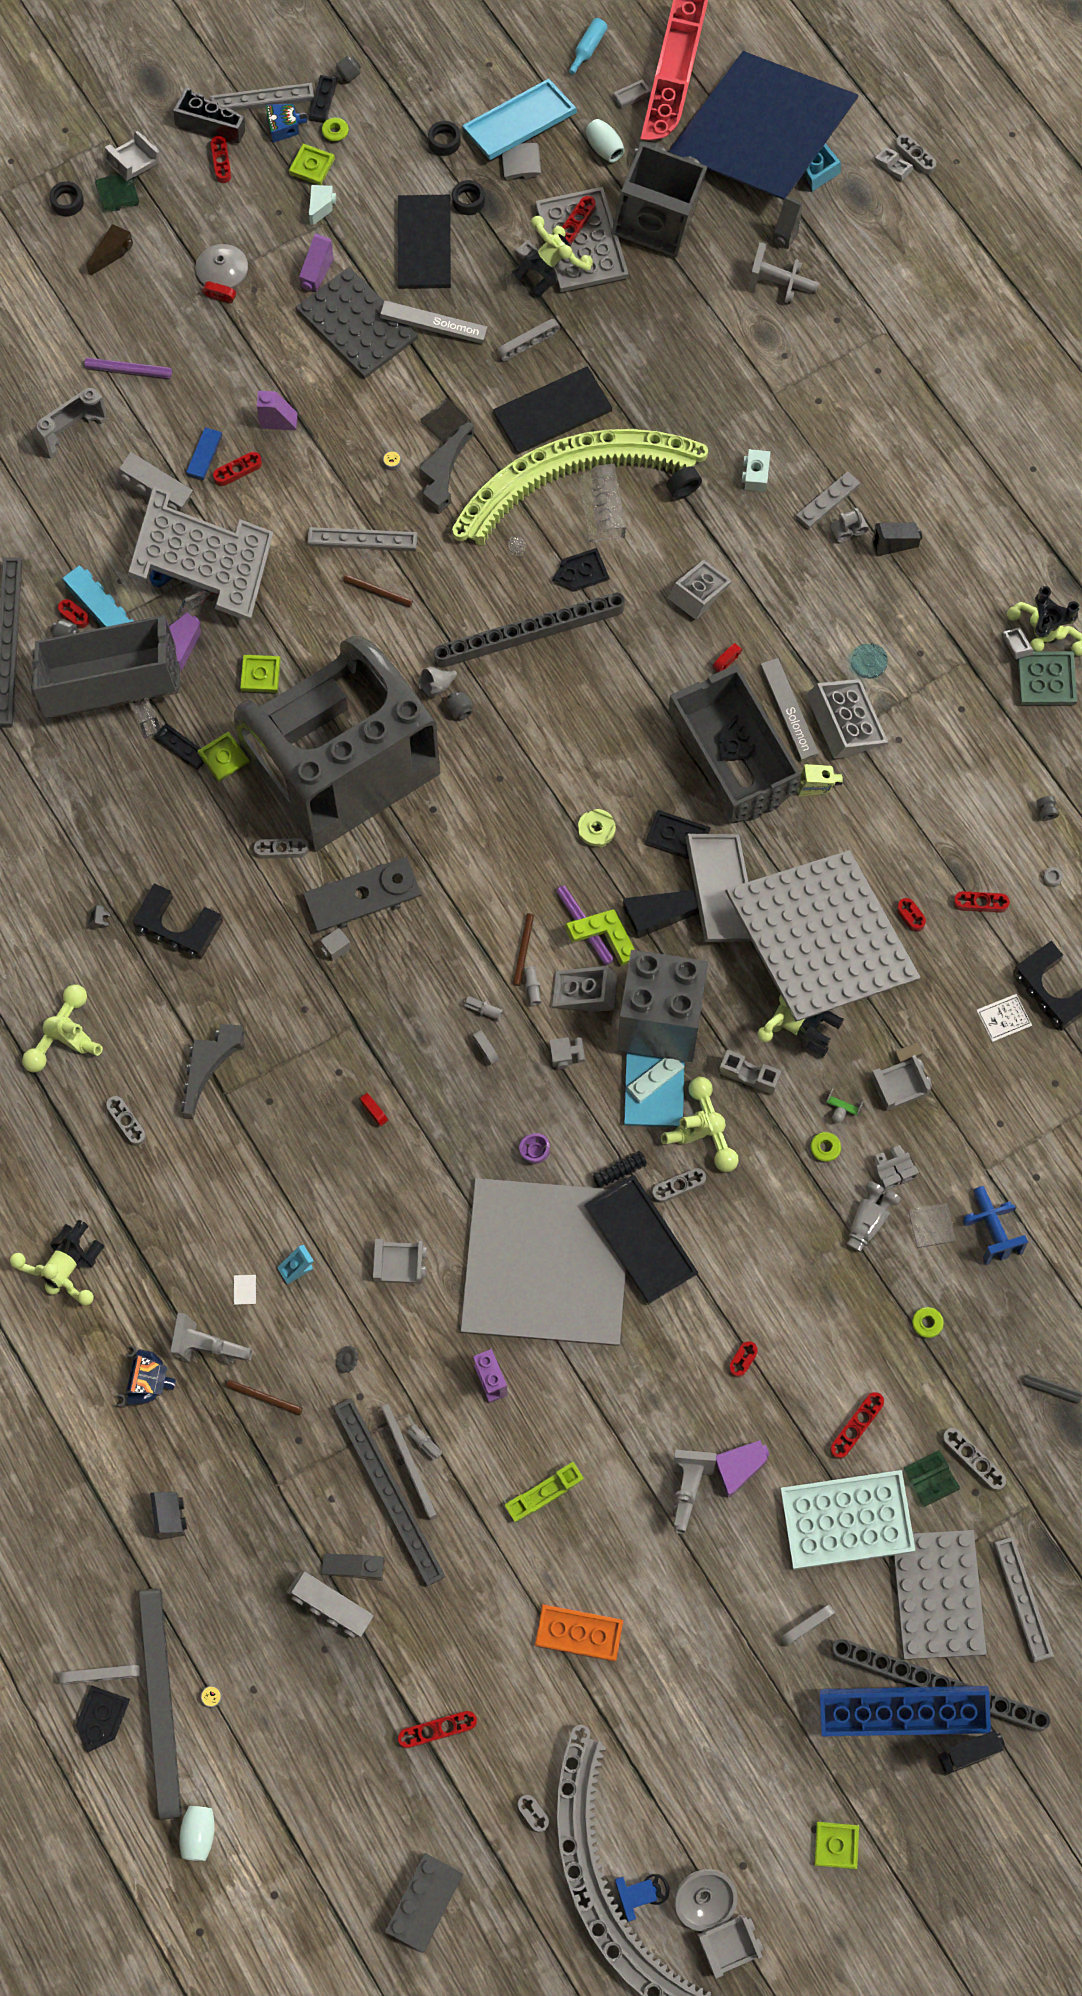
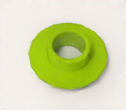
M335 117L326 120L321 130L326 139L340 141L347 136L349 128L343 119ZM333 128L340 129L338 132L331 131Z
M829 1132L817 1134L810 1144L813 1156L823 1162L836 1159L841 1152V1142L837 1136ZM828 1143L831 1145V1150L824 1152L821 1150L820 1145Z
M921 1308L916 1311L912 1319L913 1328L921 1337L933 1338L939 1335L943 1329V1317L934 1308ZM930 1318L933 1321V1326L931 1328L924 1327L922 1319Z

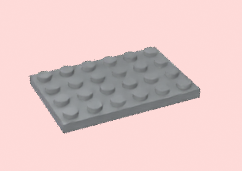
M603 187L535 201L538 216L544 219L543 228L548 234H552V230L556 226H563L583 197L591 196L596 201L594 213L571 244L572 252L577 259L580 260L582 256L588 255L593 259V265L589 271H585L573 265L569 259H561L554 266L560 292L629 278L618 236L611 234L614 223ZM576 215L574 217L578 221L584 219L582 215ZM567 228L565 230L569 234L575 232L573 228Z
M974 1530L914 1533L913 1538L916 1552L893 1555L903 1660L987 1655Z

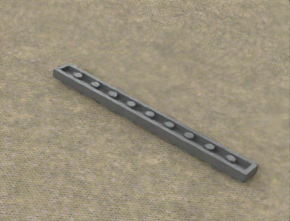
M21 557L3 558L0 597V727H13L22 575Z
M352 1398L335 1406L334 1410L427 1587L442 1580L446 1576Z

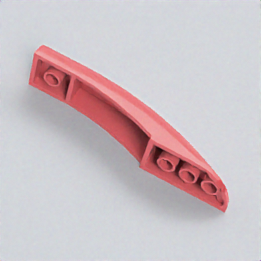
M673 0L640 140L654 141L666 137L677 127L681 119L708 0Z

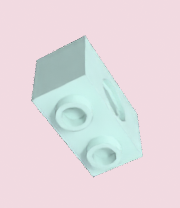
M749 449L748 456H744L743 467H747L746 472L742 474V483H745L744 490L766 492L770 451Z

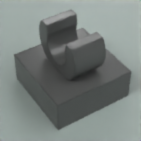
M96 905L89 911V929L95 930L99 926L105 928L109 925L108 922L103 921V917L108 918L110 913L103 912V906Z

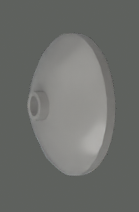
M217 244L208 247L199 255L195 269L197 277L203 285L210 281L233 289L246 278L248 262L244 253L237 247L228 244Z
M703 1869L690 1874L681 1882L675 1894L674 1904L679 1919L687 1927L697 1931H706L727 1922L736 1909L738 1897L735 1885L726 1874L714 1869ZM705 1891V1894L700 1896V1893Z

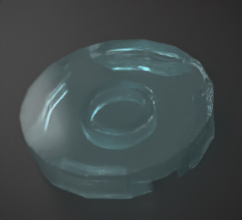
M861 644L852 653V669L862 678H877L887 668V653L877 644Z

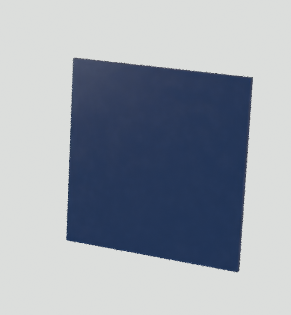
M742 51L670 149L669 153L683 158L693 157L700 164L707 166V169L785 200L859 95Z

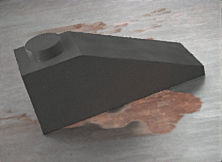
M786 196L773 237V242L789 249L798 235L802 202Z
M324 1554L322 1575L383 1581L385 1559L381 1556Z

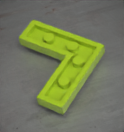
M614 909L566 923L564 926L572 943L605 934L620 966L629 963L631 950H635Z

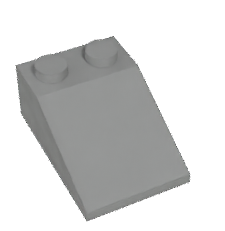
M702 560L674 584L668 599L694 619H698L732 581L705 560Z
M608 966L556 971L552 1006L554 1008L595 1012L614 1010L617 974Z

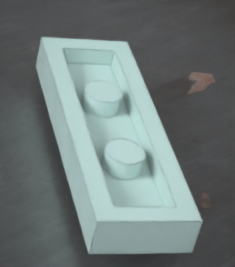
M664 1058L629 1085L627 1090L640 1104L682 1071L684 1066L679 1060Z

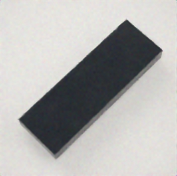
M320 75L309 114V121L324 123L327 120L337 85L336 77Z
M167 723L154 736L157 741L196 770L203 765L204 761L197 753L201 748Z

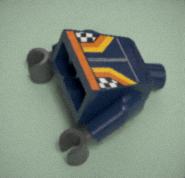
M132 1345L128 1347L129 1350L134 1351L131 1355L125 1354L128 1359L132 1360L125 1393L128 1396L126 1397L121 1394L116 1396V1398H123L121 1404H116L118 1407L143 1405L154 1401L156 1397L160 1396L163 1388L168 1390L174 1389L176 1379L166 1377L167 1367L163 1365V1361L154 1352L141 1349L137 1351Z

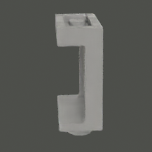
M136 131L134 132V139L115 149L111 145L106 146L104 160L123 179L128 181L157 165L159 162V150L144 135Z
M916 1055L912 1056L908 1061L882 1071L880 1068L872 1071V1081L886 1111L929 1095L932 1083L930 1078L925 1076L923 1063L920 1059H917Z
M375 1239L374 1282L421 1284L422 1278L426 1276V1266H422L423 1259L427 1257V1247H423V1241H419V1243L384 1242L383 1239Z
M744 1914L697 1934L715 1978L723 1976L724 1972L753 1959L763 1958L761 1952L764 1949L759 1938L755 1939L752 1932L756 1930L752 1919H747Z

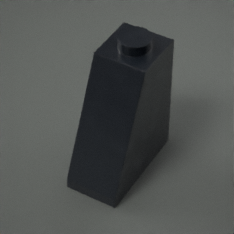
M876 523L872 543L877 557L919 547L922 532L917 528L916 523Z

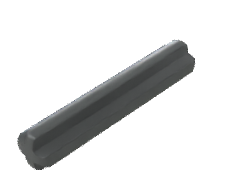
M1031 1374L1025 1376L1024 1384L1075 1403H1080L1082 1400V1392Z

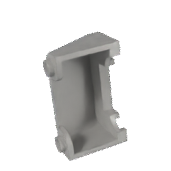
M87 388L38 421L32 430L35 441L50 459L58 454L56 444H59L60 441L56 435L84 417L88 423L92 420H98L101 424L108 420L103 397L97 390Z

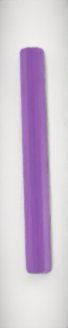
M86 358L84 363L85 368L162 378H171L172 369L168 367Z
M566 886L559 887L557 894L574 920L586 918ZM598 935L587 938L604 965L613 962L612 955Z

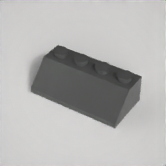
M424 1853L385 1932L424 1953L463 1873Z

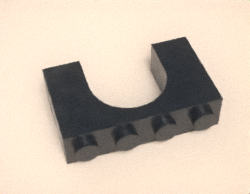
M154 883L132 921L135 930L142 935H151L157 942L162 943L163 941L168 943L174 950L178 951L181 949L191 958L198 957L202 959L223 922L221 914L204 907L195 924L190 929L184 932L169 931L162 925V917L173 896L170 890Z
M1050 941L1019 963L1013 973L1017 982L1025 986L1028 995L1031 998H1035L1038 1002L1039 1008L1050 1016L1052 1024L1055 1027H1059L1062 1031L1082 1016V989L1068 998H1056L1044 989L1042 975L1061 962L1063 957L1062 952Z
M993 1730L946 1749V1752L939 1754L938 1758L945 1775H949L994 1757L1004 1750L1002 1746H1005L1001 1734H997L996 1730Z

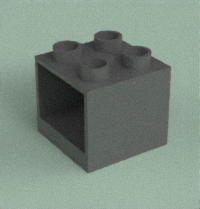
M641 143L621 190L611 234L677 258L698 204L707 166L700 164L693 157L683 158L669 153L660 145L649 146Z
M631 950L620 1013L616 1050L693 1062L708 961Z

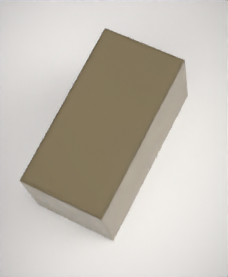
M915 1043L896 1050L894 1055L898 1064L910 1060L914 1055L917 1058L921 1057L922 1051L919 1044Z

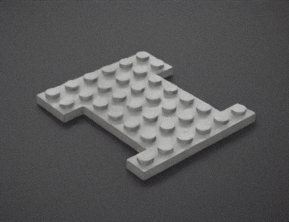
M153 486L127 576L145 582L149 568L217 593L218 597L214 609L250 621L273 532L239 519L234 533L167 507L170 492Z

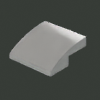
M537 143L519 144L502 153L504 177L507 181L521 176L528 179L541 175L539 145Z

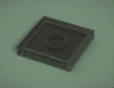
M448 398L421 418V423L443 444L447 438L457 433L460 426L465 425L468 421L471 423V420Z

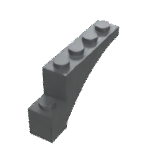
M469 421L465 425L460 426L455 435L447 438L444 445L440 449L437 448L428 460H424L420 465V477L429 484L423 490V502L438 514L451 503V494L448 491L454 463L465 444L474 436V425Z
M220 1023L219 1030L216 1029L215 1041L194 1039V1045L190 1046L189 1057H192L191 1064L187 1065L189 1079L184 1084L186 1099L181 1104V1112H184L186 1119H194L200 1095L214 1071L234 1052L242 1050L245 1034L242 1025Z

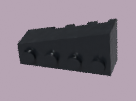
M185 87L173 110L175 126L215 137L222 136L225 140L240 143L245 133L244 116L227 107L223 108L218 105V102L214 100L209 101L204 98V95L196 94L191 91V88Z

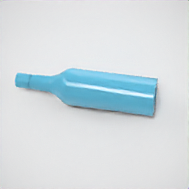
M594 18L576 47V59L569 69L570 74L574 75L581 63L590 59L608 29L607 24L602 19Z

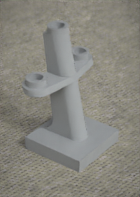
M759 243L750 277L749 292L755 293L757 282L765 279L788 286L785 303H792L794 292L791 291L792 288L810 294L812 292L816 293L819 282L796 274V272L800 273L802 265L798 259L795 260L792 272L765 263L763 258L766 244Z
M185 1313L177 1314L171 1353H176L175 1356L181 1358V1361L190 1362L193 1350L221 1355L226 1364L233 1363L235 1359L244 1361L252 1359V1348L196 1331L197 1323Z
M675 1450L673 1472L683 1473L681 1491L675 1493L678 1503L672 1510L676 1516L675 1533H686L702 1474L713 1475L716 1453Z

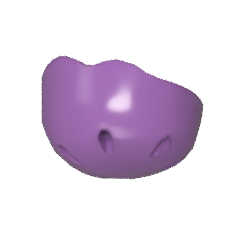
M533 1133L522 1139L519 1150L523 1159L527 1162L539 1164L548 1158L550 1144L544 1135Z

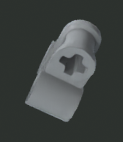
M853 508V511L845 514L840 513L839 519L830 525L839 543L849 540L852 535L861 536L869 530L858 508Z

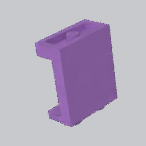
M492 1349L475 1355L473 1357L476 1363L474 1368L488 1402L491 1403L508 1396L507 1384Z

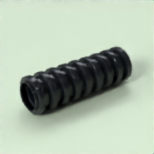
M637 1151V1154L633 1153L631 1157L626 1156L625 1160L620 1159V1162L616 1161L614 1165L610 1164L608 1168L604 1167V1170L600 1169L598 1173L594 1172L593 1178L599 1188H603V1185L607 1186L609 1182L613 1183L615 1179L619 1180V1177L624 1178L625 1174L630 1175L631 1171L634 1173L636 1169L640 1170L642 1166L646 1167L647 1162L642 1152Z

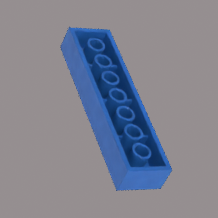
M988 1686L820 1689L822 1736L985 1734L991 1732Z

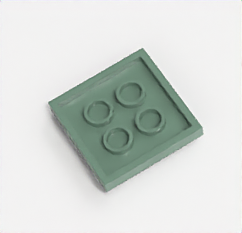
M1041 651L1018 658L1021 705L1077 704L1074 651Z

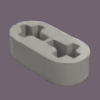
M481 1030L474 1033L472 1037L488 1063L492 1065L499 1061L496 1051Z
M522 1796L518 1801L519 1811L534 1831H545L549 1826L547 1815L533 1796ZM524 1799L533 1802L531 1804V1808L534 1810L533 1813H530L527 1808L522 1809L524 1805L522 1801ZM534 1814H536L540 1819H545V1821L543 1822V1828H541L540 1826H534V1824L536 1823V1820L533 1817Z

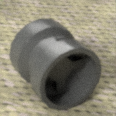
M1045 796L1037 800V806L1041 809L1040 818L1043 821L1052 820L1059 816V811L1055 807L1056 800L1054 796Z

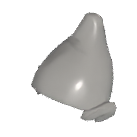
M435 667L425 668L418 678L419 689H423L430 698L438 696L453 682L457 672L454 670L442 671Z

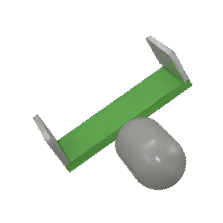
M832 1088L826 1103L837 1107L832 1115L833 1121L841 1123L844 1120L846 1111L858 1116L863 1101L859 1108L832 1097L831 1094L834 1090Z

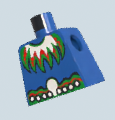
M293 104L266 105L273 143L298 135V124L307 123L306 112L296 114Z

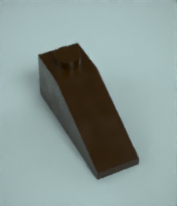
M112 224L86 263L88 274L93 275L124 256L133 245L131 232Z

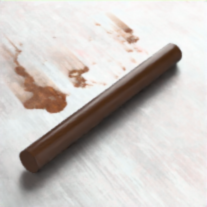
M347 574L344 577V581L398 603L409 607L413 603L411 599Z
M531 913L526 915L513 980L514 986H520L534 918V915Z
M227 1381L226 1387L292 1413L298 1415L302 1413L303 1408L235 1381Z

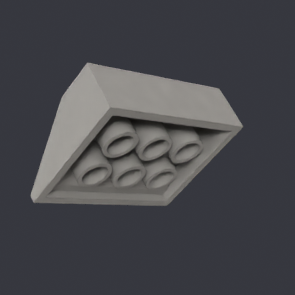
M860 679L817 683L806 694L834 759L856 755L888 743Z

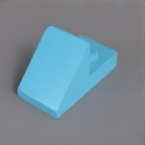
M301 1245L277 1269L285 1282L289 1284L313 1269L311 1264L314 1260L305 1246Z

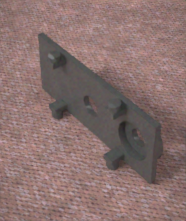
M407 857L387 864H380L378 867L333 883L328 882L324 886L303 893L318 932L337 925L341 929L348 926L346 922L391 906L396 910L401 908L400 903L422 896ZM395 875H401L403 881L396 884L392 881V878ZM366 888L369 891L368 897L365 899L357 898L355 895L357 889Z

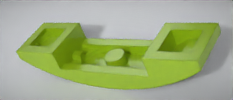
M571 1462L536 1487L506 1503L505 1507L516 1523L554 1501L584 1480L575 1463Z

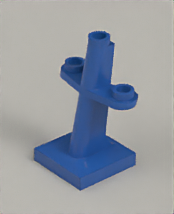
M985 1187L975 1188L973 1190L974 1197L981 1213L978 1215L971 1213L964 1216L963 1224L964 1226H969L982 1220L985 1221L994 1245L987 1247L983 1260L985 1265L990 1264L992 1257L998 1255L1000 1261L1008 1259L1011 1251L1017 1250L1019 1255L1023 1254L1028 1243L1026 1235L1008 1240L998 1218V1215L1014 1211L1016 1209L1015 1205L1011 1202H1006L1000 1205V1208L994 1209Z

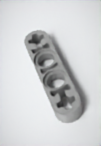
M550 319L502 345L497 350V354L502 361L509 360L553 336L559 331L560 326L555 319Z
M949 1428L945 1431L942 1438L944 1444L991 1490L1000 1491L1006 1484L1004 1474L959 1430ZM948 1434H956L955 1440L958 1443H960L961 1440L964 1442L960 1445L958 1450L955 1448L958 1445L955 1441H948ZM963 1447H969L972 1450L971 1457L967 1458L962 1455L961 1450ZM977 1462H985L987 1470L985 1472L978 1471L976 1468ZM992 1469L994 1472L991 1475L994 1478L999 1477L1001 1485L996 1484L994 1486L992 1484L993 1479L990 1476L986 1479L984 1476Z
M139 1665L61 1672L59 1673V1684L67 1685L140 1677Z

